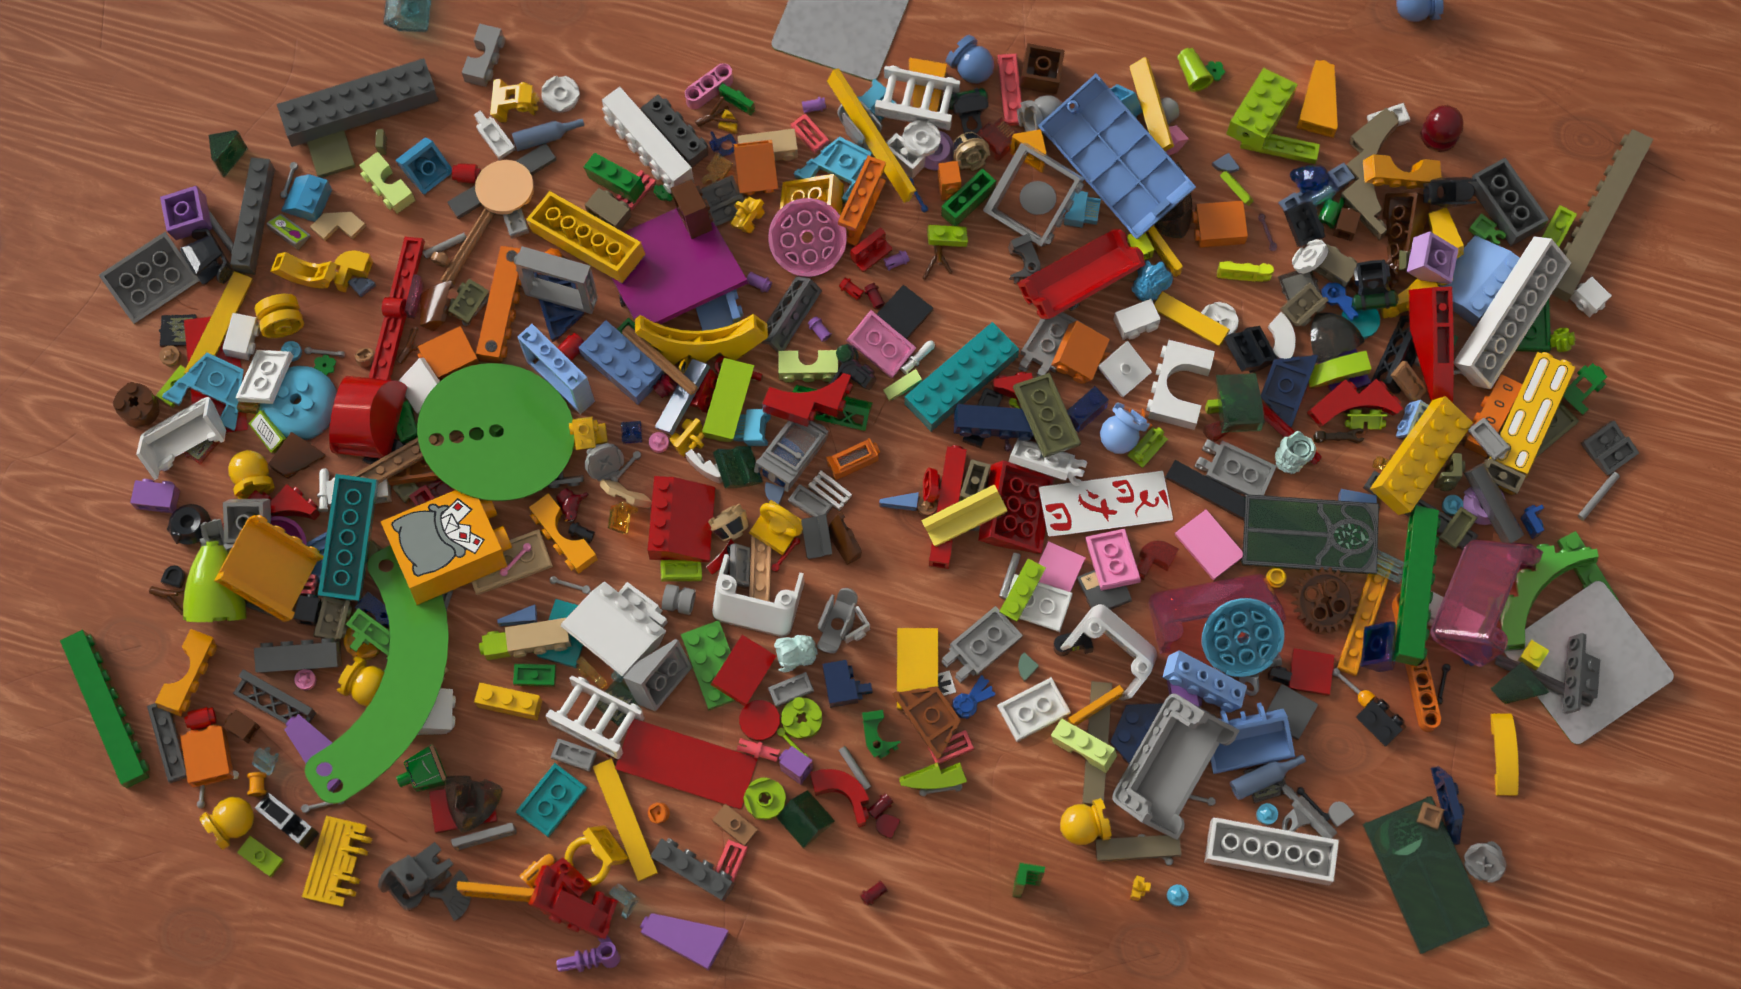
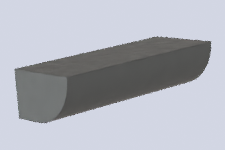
M1481 463L1466 471L1464 475L1502 543L1511 544L1524 536L1521 527L1486 464Z

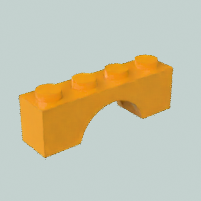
M1373 154L1363 160L1365 183H1373V186L1389 185L1392 188L1406 186L1407 189L1423 188V183H1431L1432 179L1442 178L1439 160L1423 159L1413 165L1411 172L1400 170L1393 163L1390 156Z
M549 493L529 507L532 513L529 515L536 525L540 524L542 526L541 532L547 540L552 539L555 543L553 548L556 552L566 557L567 560L564 562L571 571L575 569L579 574L598 560L596 554L584 539L568 540L559 534L558 522L563 514Z
M190 629L182 645L184 653L190 658V667L187 674L175 683L164 684L155 701L159 709L178 716H182L183 712L188 710L191 703L189 699L192 693H196L200 682L198 680L201 674L204 675L207 671V661L210 656L215 654L217 649L214 637Z

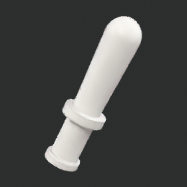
M931 340L927 341L914 356L909 357V361L900 368L901 371L906 375L909 374V371L914 366H918L919 362L934 349L935 343Z
M326 468L321 469L319 472L320 493L317 494V497L319 498L318 511L320 512L328 511L326 481H329L330 473Z

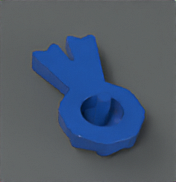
M1328 283L1323 287L1322 297H1327L1328 301L1326 303L1329 305H1339L1350 321L1359 317V314L1352 306L1353 298L1346 296L1345 288L1341 284Z
M983 675L980 676L969 694L961 693L953 699L952 708L959 718L968 719L976 713L978 703L995 696L992 686L983 690L989 683V680L984 679Z

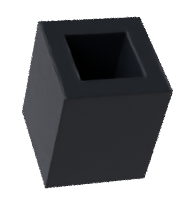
M313 594L299 595L294 620L298 624L316 626L321 600L318 596Z

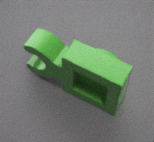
M1483 214L1479 215L1468 230L1482 239L1486 240L1489 238L1491 243L1498 246L1500 241L1496 237L1501 239L1506 237L1503 231H1496L1495 227L1497 224Z

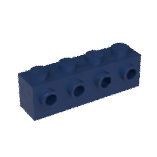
M958 404L954 410V434H960V436L964 437L979 435L981 438H989L991 436L999 437L1000 439L1019 438L1021 441H1028L1034 437L1022 409Z

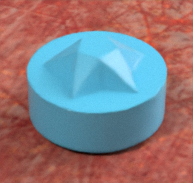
M288 341L281 348V351L291 352L294 355L291 362L297 361L302 355V349L295 341Z
M1457 495L1447 496L1442 503L1443 511L1449 516H1454L1458 509L1463 507V501Z
M1265 803L1258 808L1256 817L1261 824L1271 825L1278 818V810L1274 805Z
M1173 885L1167 891V900L1173 906H1182L1188 900V891L1182 885Z

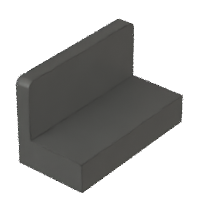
M826 514L802 519L801 524L807 558L832 555Z

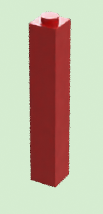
M953 445L947 447L937 512L959 502L967 449H963L961 446ZM953 539L937 547L932 542L929 566L949 569Z

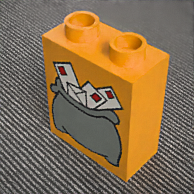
M454 490L381 521L417 605L507 567L503 552L511 549L512 545L503 526L494 530L491 527L488 519L497 516L492 501L470 497Z

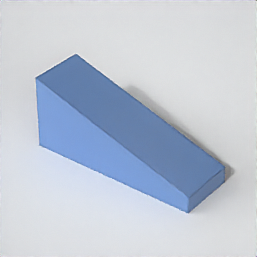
M1341 489L1338 494V501L1377 503V495Z
M919 492L880 499L879 506L917 511Z
M534 604L497 619V623L499 626L536 623L537 607Z

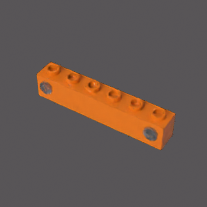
M500 246L476 350L479 361L502 364L503 358L507 357L508 347L506 344L512 335V328L510 326L516 317V310L514 308L515 304H518L520 300V292L518 291L521 281L514 264V257L520 252V248Z

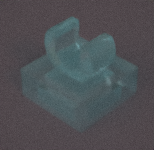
M267 747L264 750L259 748L254 752L252 765L269 776L274 771L279 754L276 753L272 756L269 754L271 748Z

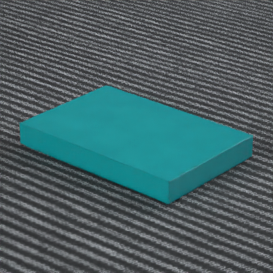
M555 599L549 620L567 618L578 605ZM570 634L571 646L567 647L566 650H546V653L537 654L536 656L537 658L576 668L584 645Z
M554 763L520 805L516 813L549 838L588 788Z

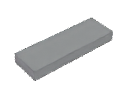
M509 823L451 839L455 850H461L516 835L517 831L515 825Z

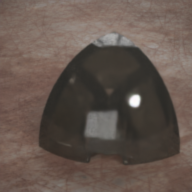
M1191 193L1154 224V226L1162 231V235L1171 238H1183L1186 235L1192 217Z
M1327 312L1318 313L1313 319L1311 346L1313 355H1318L1316 363L1336 358L1339 354L1345 351H1352L1365 342L1358 328L1340 315Z
M470 776L446 777L447 804L457 828L464 833L482 824L496 809L503 788L486 779L477 782L472 781Z

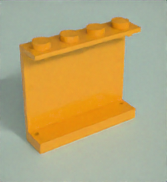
M254 515L247 519L214 581L281 621L286 622L292 620L295 614L292 609L317 561L322 560L323 555L315 547H308L303 544L300 538L286 534L282 527L271 525L265 517Z

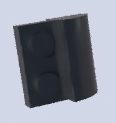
M1261 326L1248 327L1242 332L1228 334L1224 338L1241 372H1257L1271 365L1274 359H1277Z

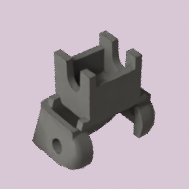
M434 842L418 855L413 857L408 855L390 865L382 873L378 882V888L382 893L389 891L406 911L412 910L421 903L422 897L425 894L428 895L431 890L451 876L448 869L453 866V863L450 859H447L437 865L439 859L436 855L441 852V848ZM407 893L410 898L404 899L403 894Z

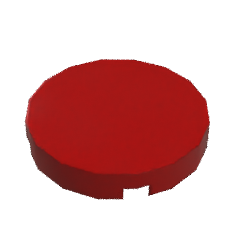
M754 700L742 709L739 716V725L743 734L754 741L768 740L779 729L780 715L772 703L765 700Z

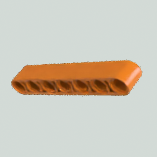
M1400 593L1397 594L1392 602L1396 627ZM1426 656V659L1422 660L1421 665L1405 664L1419 727L1425 732H1432L1440 725L1441 715ZM1416 678H1423L1425 685L1418 684ZM1421 697H1426L1430 705H1424L1421 702ZM1425 717L1432 718L1434 725L1427 724Z

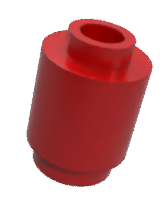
M458 163V165H453L452 179L458 183H476L481 168H478L477 164Z
M573 333L557 348L572 361L580 353L578 347L584 340L578 334Z
M203 707L187 711L188 716L184 717L186 727L191 728V730L204 729L217 723L213 707Z

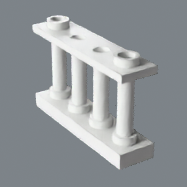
M885 66L884 78L889 80L884 100H876L875 115L911 123L914 121L926 123L927 121L937 128L950 130L952 115H949L947 112L952 92L959 93L960 81L952 77L943 78L900 69L897 66ZM896 80L907 82L902 104L891 102ZM915 84L926 86L921 108L910 106ZM934 88L945 90L939 112L929 110Z
M571 675L570 681L574 689L560 711L554 712L549 710L546 715L548 723L619 760L623 754L619 742L634 718L640 721L644 720L642 709L635 704L629 705L590 685L582 677L576 678ZM581 692L592 696L577 720L572 721L568 719L567 714ZM599 700L608 704L609 707L596 728L592 730L587 729L584 724ZM617 709L627 714L613 738L607 739L603 737L602 732Z

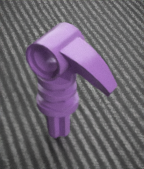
M607 935L605 940L598 939L600 945L598 948H592L590 953L588 950H584V954H581L580 950L575 951V956L558 959L556 964L559 972L576 968L579 972H583L585 966L591 969L592 965L599 967V963H602L607 968H613L620 962V955ZM612 952L609 957H605L607 953Z

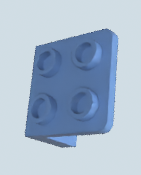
M736 289L696 308L702 331L727 327L741 321V317H744L741 305L737 306L736 300L739 299Z

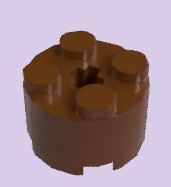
M127 383L117 392L113 401L116 413L127 425L134 428L151 425L160 413L158 399L149 388L140 383Z

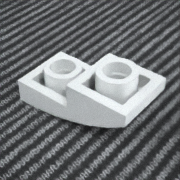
M692 449L685 453L687 461L700 474L717 483L723 481L721 475L723 472L717 463L713 465L710 460L705 463L699 453L695 454Z

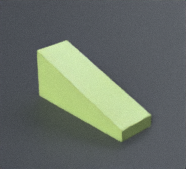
M915 369L883 391L888 400L891 401L914 389L922 382V378Z

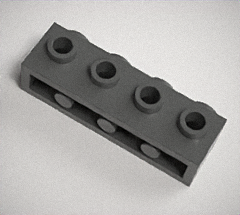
M658 94L643 105L641 111L692 168L708 156V145L703 138L699 139L695 135L696 132L690 124L686 125L683 122L684 119L678 111L674 112L671 109L672 106L666 98L662 99Z
M334 638L321 639L322 643H314V640H301V645H293V641L281 642V646H273V642L260 643L259 648H254L255 673L342 666L341 643L334 642Z
M662 838L660 839L650 857L725 902L736 884L731 881V875L722 870L720 874L714 871L713 864L706 860H703L702 863L696 860L695 857L697 855L688 849L684 852L678 849L679 844L668 838L667 841Z

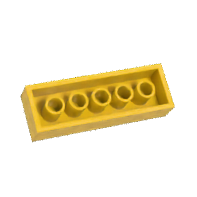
M551 191L548 192L526 219L533 233L621 283L625 281L645 256V251L640 241Z
M1446 396L1432 400L1409 435H1407L1373 483L1370 490L1397 515L1411 512L1473 422Z

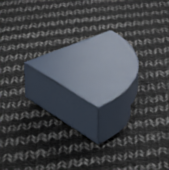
M1229 153L1212 163V166L1218 171H1227L1229 173L1236 172L1240 168Z
M353 278L348 281L349 285L360 297L376 286L372 280L365 278Z
M766 482L765 493L767 499L780 505L785 488Z

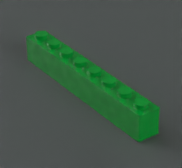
M1417 505L1409 513L1393 657L1395 662L1418 666L1427 656L1425 641L1429 637L1427 622L1431 618L1429 604L1433 599L1431 585H1433L1435 580L1433 567L1437 561L1435 548H1437L1439 537L1436 534L1441 524V519L1438 518L1439 510Z
M81 630L61 639V645L120 784L127 789L150 778L147 772L150 770L148 763L145 759L142 760L140 756L142 749L137 741L134 742L132 737L134 730L130 723H126L124 718L127 716L123 706L119 705L116 700L119 698V695L114 687L111 688L109 683L111 680L110 674L106 669H103L101 664L104 662L99 651L96 652L94 645H96L92 634H87L84 630Z

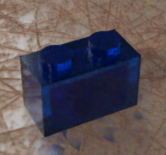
M1096 386L1067 410L1072 424L1078 433L1107 408L1109 399Z

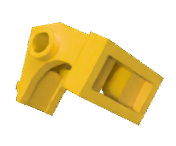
M496 79L493 84L490 115L500 123L507 122L508 110L516 108L520 112L528 111L535 115V111H538L536 104L539 102V97L534 92L533 86L523 82L519 83V85L508 86L501 79ZM515 94V99L509 100V97Z
M593 416L573 419L572 423H569L570 435H574L573 449L595 448L596 444L608 443L606 424H598L597 419L594 420Z

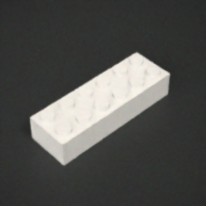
M618 87L602 99V111L605 114L604 119L609 126L613 125L616 128L617 135L622 140L625 139L628 142L627 145L633 153H638L643 165L649 166L652 169L651 173L653 176L664 183L663 186L669 194L672 193L670 188L691 179L694 182L691 166L621 87Z
M1213 817L1209 826L1204 863L1330 885L1334 881L1339 840Z

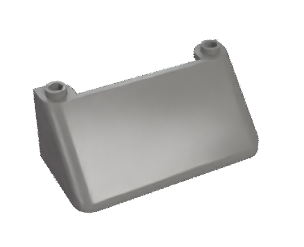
M1177 694L1169 695L1116 786L1112 796L1114 803L1142 823L1178 840L1185 824L1183 818L1179 816L1180 812L1219 744L1230 745L1234 742L1240 730Z

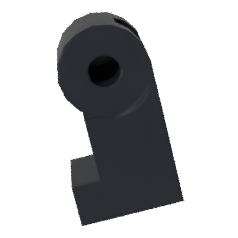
M1071 633L1057 636L1053 645L1055 653L1059 656H1066L1071 651L1084 649L1085 654L1093 652L1092 640L1085 633H1082L1074 645L1066 650H1062L1060 647Z

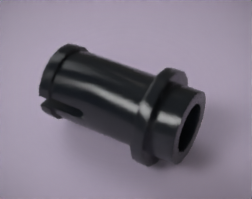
M573 522L568 530L571 537L575 536L584 539L590 544L595 531L580 526L579 522Z

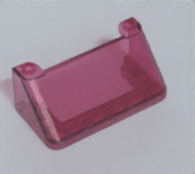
M1472 540L1466 544L1430 631L1432 639L1479 667H1483L1502 654L1507 646L1508 638L1505 632L1496 626L1517 573L1528 565H1536L1540 561L1543 551L1532 545L1486 540Z
M1261 574L1154 593L1149 599V609L1159 654L1170 652L1171 644L1181 638L1183 633L1182 622L1209 618L1219 606L1228 601L1239 598H1251L1262 601L1275 610L1283 625L1286 621L1284 609L1269 581Z

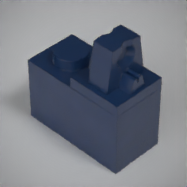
M847 660L823 664L830 708L856 704L858 700L863 699V695L873 693L871 683L860 684V681L850 679L854 677L852 665L848 666Z

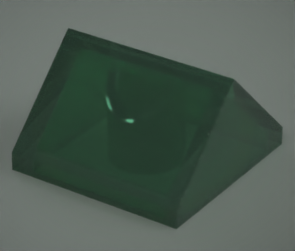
M236 130L208 135L211 159L220 175L224 178L248 149L240 133Z
M808 790L791 799L776 817L803 849L835 822Z

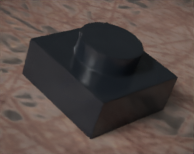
M1272 667L1267 680L1288 685L1292 672H1288L1284 667Z

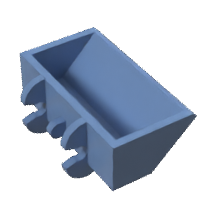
M1257 703L1258 714L1246 716L1245 712L1242 711L1240 712L1241 718L1228 720L1225 710L1220 711L1221 719L1240 731L1234 742L1230 745L1225 746L1220 743L1210 760L1213 774L1295 757L1285 710L1279 709L1265 712L1262 704Z

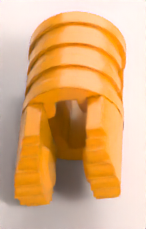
M550 854L544 855L537 863L534 861L519 876L530 888H534L535 880L542 865L551 867L555 857ZM537 870H539V871L528 881V879H529Z

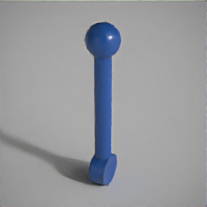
M909 178L914 186V180ZM916 190L914 194L921 205V211L927 212L928 206L924 205Z

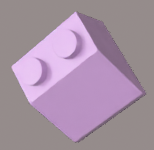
M1432 232L1414 237L1407 272L1422 281L1450 284L1453 280L1459 248Z

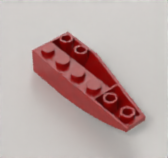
M1452 286L1408 290L1410 332L1430 402L1446 396L1453 403L1454 329Z

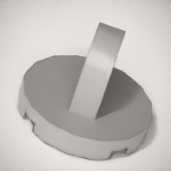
M605 443L596 444L595 448H588L585 469L591 478L598 481L602 479L609 480L620 472L619 469L624 464V455L617 446Z
M1489 841L1486 844L1477 843L1471 845L1464 855L1465 868L1478 880L1482 881L1484 879L1488 880L1487 882H1495L1506 871L1507 865L1502 850L1495 842Z

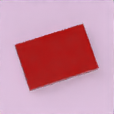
M742 634L710 685L743 706H746L775 660L776 655Z
M491 780L429 792L435 833L498 822Z

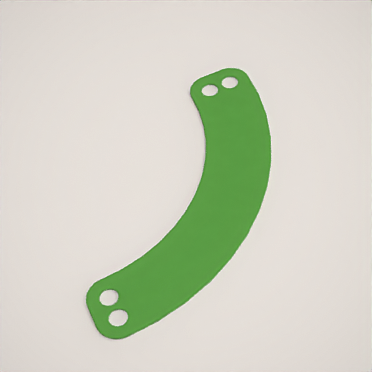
M391 545L374 553L368 561V572L380 591L389 619V656L382 681L371 703L361 717L331 745L313 755L305 765L307 780L317 795L323 801L331 804L344 802L369 786L408 749L434 707L443 682L448 656L449 637L443 596H437L417 605ZM382 560H390L393 562L394 567L389 572H383L379 569L378 565ZM321 763H329L332 766V772L328 776H320L316 772L317 766ZM332 779H339L343 783V788L337 793L330 792L327 789L328 782Z

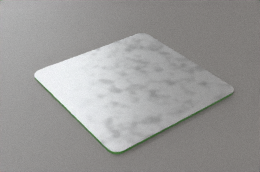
M789 0L773 37L772 47L777 51L832 69L839 68L842 72L873 81L879 76L909 0Z
M1601 581L1593 582L1525 629V648L1532 639L1550 650L1537 671L1565 683L1569 637L1580 633L1586 634L1585 653L1600 659L1598 698L1593 699L1590 706L1581 704L1580 711L1569 714L1563 713V695L1523 678L1569 740L1574 744H1581L1669 684L1674 677L1669 666L1607 586ZM1503 649L1505 655L1514 661H1517L1524 649L1504 651Z

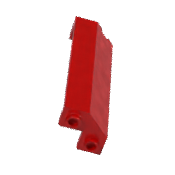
M1112 229L1017 284L1025 301L1029 305L1033 304L1038 309V316L1041 319H1051L1146 265L1144 254L1138 247H1129L1127 243L1128 238L1121 229Z

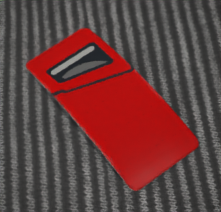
M732 539L729 540L716 559L706 566L712 575L721 568L724 554L729 555L730 558V546L735 544Z

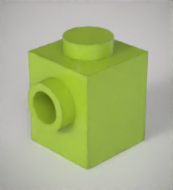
M491 631L487 635L482 636V642L479 643L481 655L484 654L487 660L511 657L507 650L505 632Z

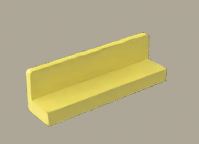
M994 484L921 521L934 546L937 547L1006 513L1007 509Z

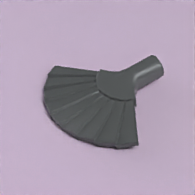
M461 870L456 873L444 889H433L430 891V898H441L444 901L454 921L466 912L471 901V897L462 896L457 890L458 881L469 882Z

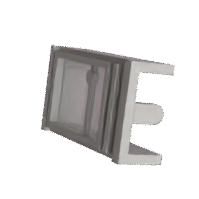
M788 421L766 451L756 461L754 472L758 474L761 468L769 472L768 479L772 482H775L777 478L786 483L784 490L788 492L827 441L828 431L823 425L816 424L813 421H810L808 427Z

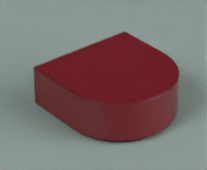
M889 814L881 815L876 821L878 833L892 839L900 819Z

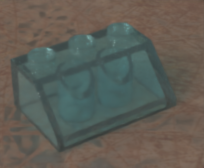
M386 0L383 24L398 31L426 32L428 31L431 0Z

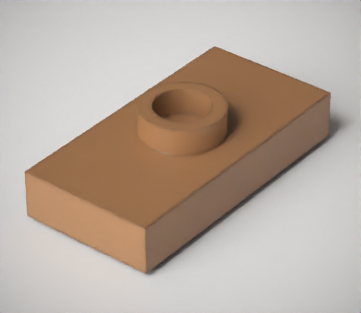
M1402 361L1391 374V377L1410 402L1418 401L1427 391L1426 386L1406 361Z
M726 804L712 819L715 824L743 846H746L758 831L757 828Z

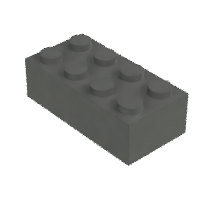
M1506 158L1472 176L1473 179H1477V182H1469L1475 189V196L1493 222L1497 224L1498 229L1506 234L1505 239L1510 246L1544 229L1549 221L1548 217Z

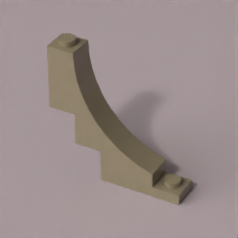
M1387 108L1351 136L1350 144L1359 155L1346 164V166L1355 177V182L1341 194V197L1344 198V204L1348 208L1361 213L1359 220L1379 241L1385 237L1387 229L1381 219H1376L1380 216L1382 209L1377 200L1373 183H1365L1363 160L1373 154L1377 155L1386 139L1398 128V116Z

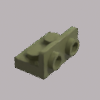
M468 279L466 283L462 282L457 290L458 296L456 299H451L448 307V315L450 317L453 315L466 324H469L489 294V290L471 279Z

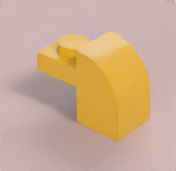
M347 251L337 257L334 262L337 264L334 283L338 291H347L348 281L351 280L352 275L367 279L373 264L370 254L360 251Z

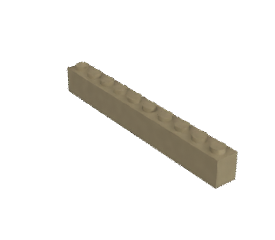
M1634 129L1631 130L1629 135L1624 134L1620 145H1622L1621 150L1617 149L1612 157V160H1614L1613 165H1608L1603 174L1606 176L1605 180H1600L1595 189L1598 191L1597 195H1592L1587 204L1590 209L1588 212H1583L1579 219L1582 222L1580 228L1575 227L1571 235L1574 238L1572 243L1568 242L1563 250L1571 264L1551 295L1568 302L1574 293L1653 141L1652 138Z

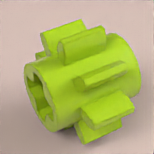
M1558 328L1554 331V334H1551V347H1556L1558 352L1569 351L1572 348L1571 345H1575L1574 332L1569 333L1568 328Z

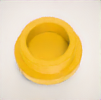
M1272 568L1266 574V581L1273 588L1282 587L1287 579L1285 572L1280 568Z

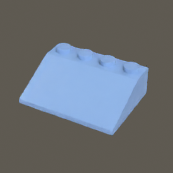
M1474 236L1464 247V255L1456 259L1452 283L1443 286L1438 285V287L1452 286L1453 311L1475 327L1520 258L1510 250Z

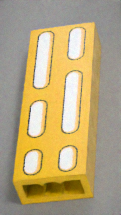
M1537 352L1500 433L1503 440L1510 446V450L1495 460L1525 474V479L1530 472L1575 371V366H1572L1571 362L1567 360L1559 361L1546 352Z

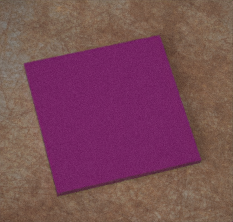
M675 208L624 232L640 241L645 251V256L623 283L611 277L634 321L635 318L642 315L652 322L662 324L748 284L745 275L714 222H711L712 231L691 239Z

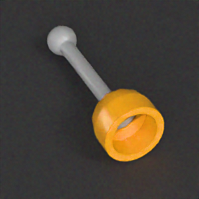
M1338 668L1333 669L1332 675L1338 676L1358 694V701L1364 708L1376 697L1368 690L1360 691L1340 673Z

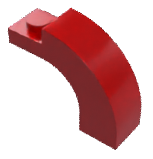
M821 769L810 772L815 796L831 792L844 795L852 804L858 828L866 826V819H869L867 808L862 807V805L869 804V799L863 786L853 776L836 769Z

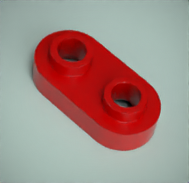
M928 467L923 477V500L930 503L938 500L941 489L938 488L940 474H938L937 469Z

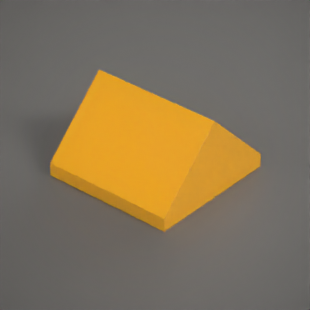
M1041 129L1016 133L1012 136L1010 154L1013 156L1021 143H1027L1046 155ZM1028 153L1024 162L1043 173L1045 162Z

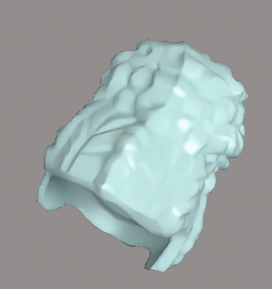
M1300 431L1294 432L1289 437H1284L1280 442V447L1275 452V461L1278 469L1290 474L1300 472L1304 464L1312 460L1315 455L1316 446L1313 440L1304 436Z
M796 635L794 638H780L774 644L781 667H784L778 670L784 673L792 671L799 665H812L818 654L815 641L811 636Z

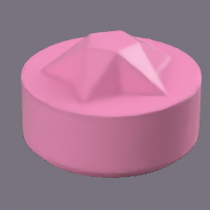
M662 432L653 433L649 438L650 448L656 453L666 451L669 447L667 435Z
M309 669L300 670L294 679L297 687L304 691L312 689L317 681L315 674Z

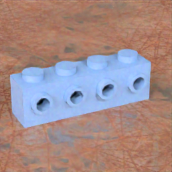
M1180 650L1168 656L1163 673V678L1171 684L1186 689L1188 693L1203 698L1205 702L1220 707L1222 711L1225 710V712L1231 713L1242 707L1247 688L1245 684Z

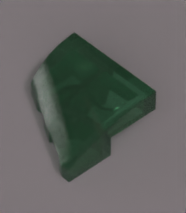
M1523 662L1491 688L1504 704L1549 693V690Z

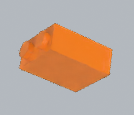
M772 139L734 144L739 192L744 193V195H753L755 191L771 193L774 192V189H778Z
M1243 201L1196 204L1195 211H1192V222L1196 223L1194 238L1195 241H1198L1199 247L1246 243L1248 234Z
M1079 321L1072 322L1067 327L1051 365L1058 372L1073 377L1075 382L1087 383L1093 380L1110 339Z
M461 326L418 346L420 351L417 354L418 357L425 358L439 381L460 369L479 364Z
M212 725L207 727V730H191L186 735L180 736L189 785L195 788L234 778L227 731L222 726Z

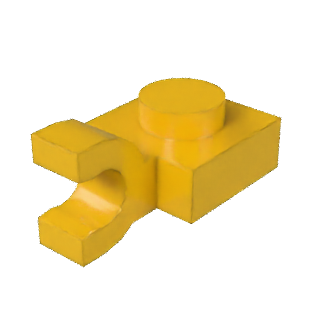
M1136 876L1134 879L1131 900L1139 901L1141 896L1144 897L1145 893L1150 891L1151 883H1144V877Z

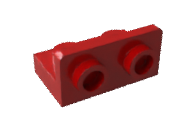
M880 227L851 249V260L862 272L868 270L892 251V247L886 241V232Z
M712 369L708 370L689 405L698 407L705 413H707L718 379V375Z
M563 857L550 867V869L565 874L559 889L580 899L592 886Z

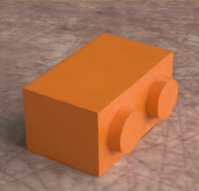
M958 161L938 163V185L941 201H948L961 189Z

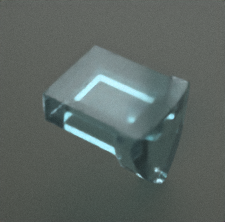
M620 884L613 886L609 892L611 896L625 905L621 917L626 920L640 898Z

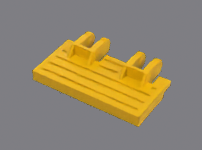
M326 816L302 898L343 907L346 898L339 897L338 893L352 897L356 896L357 892L354 890L340 888L342 881L351 884H359L360 879L344 875V873L353 875L357 857L351 856L350 853L363 856L368 855L369 851L366 849L352 847L354 840L366 844L371 843L372 838L356 834V832L365 834L367 825Z

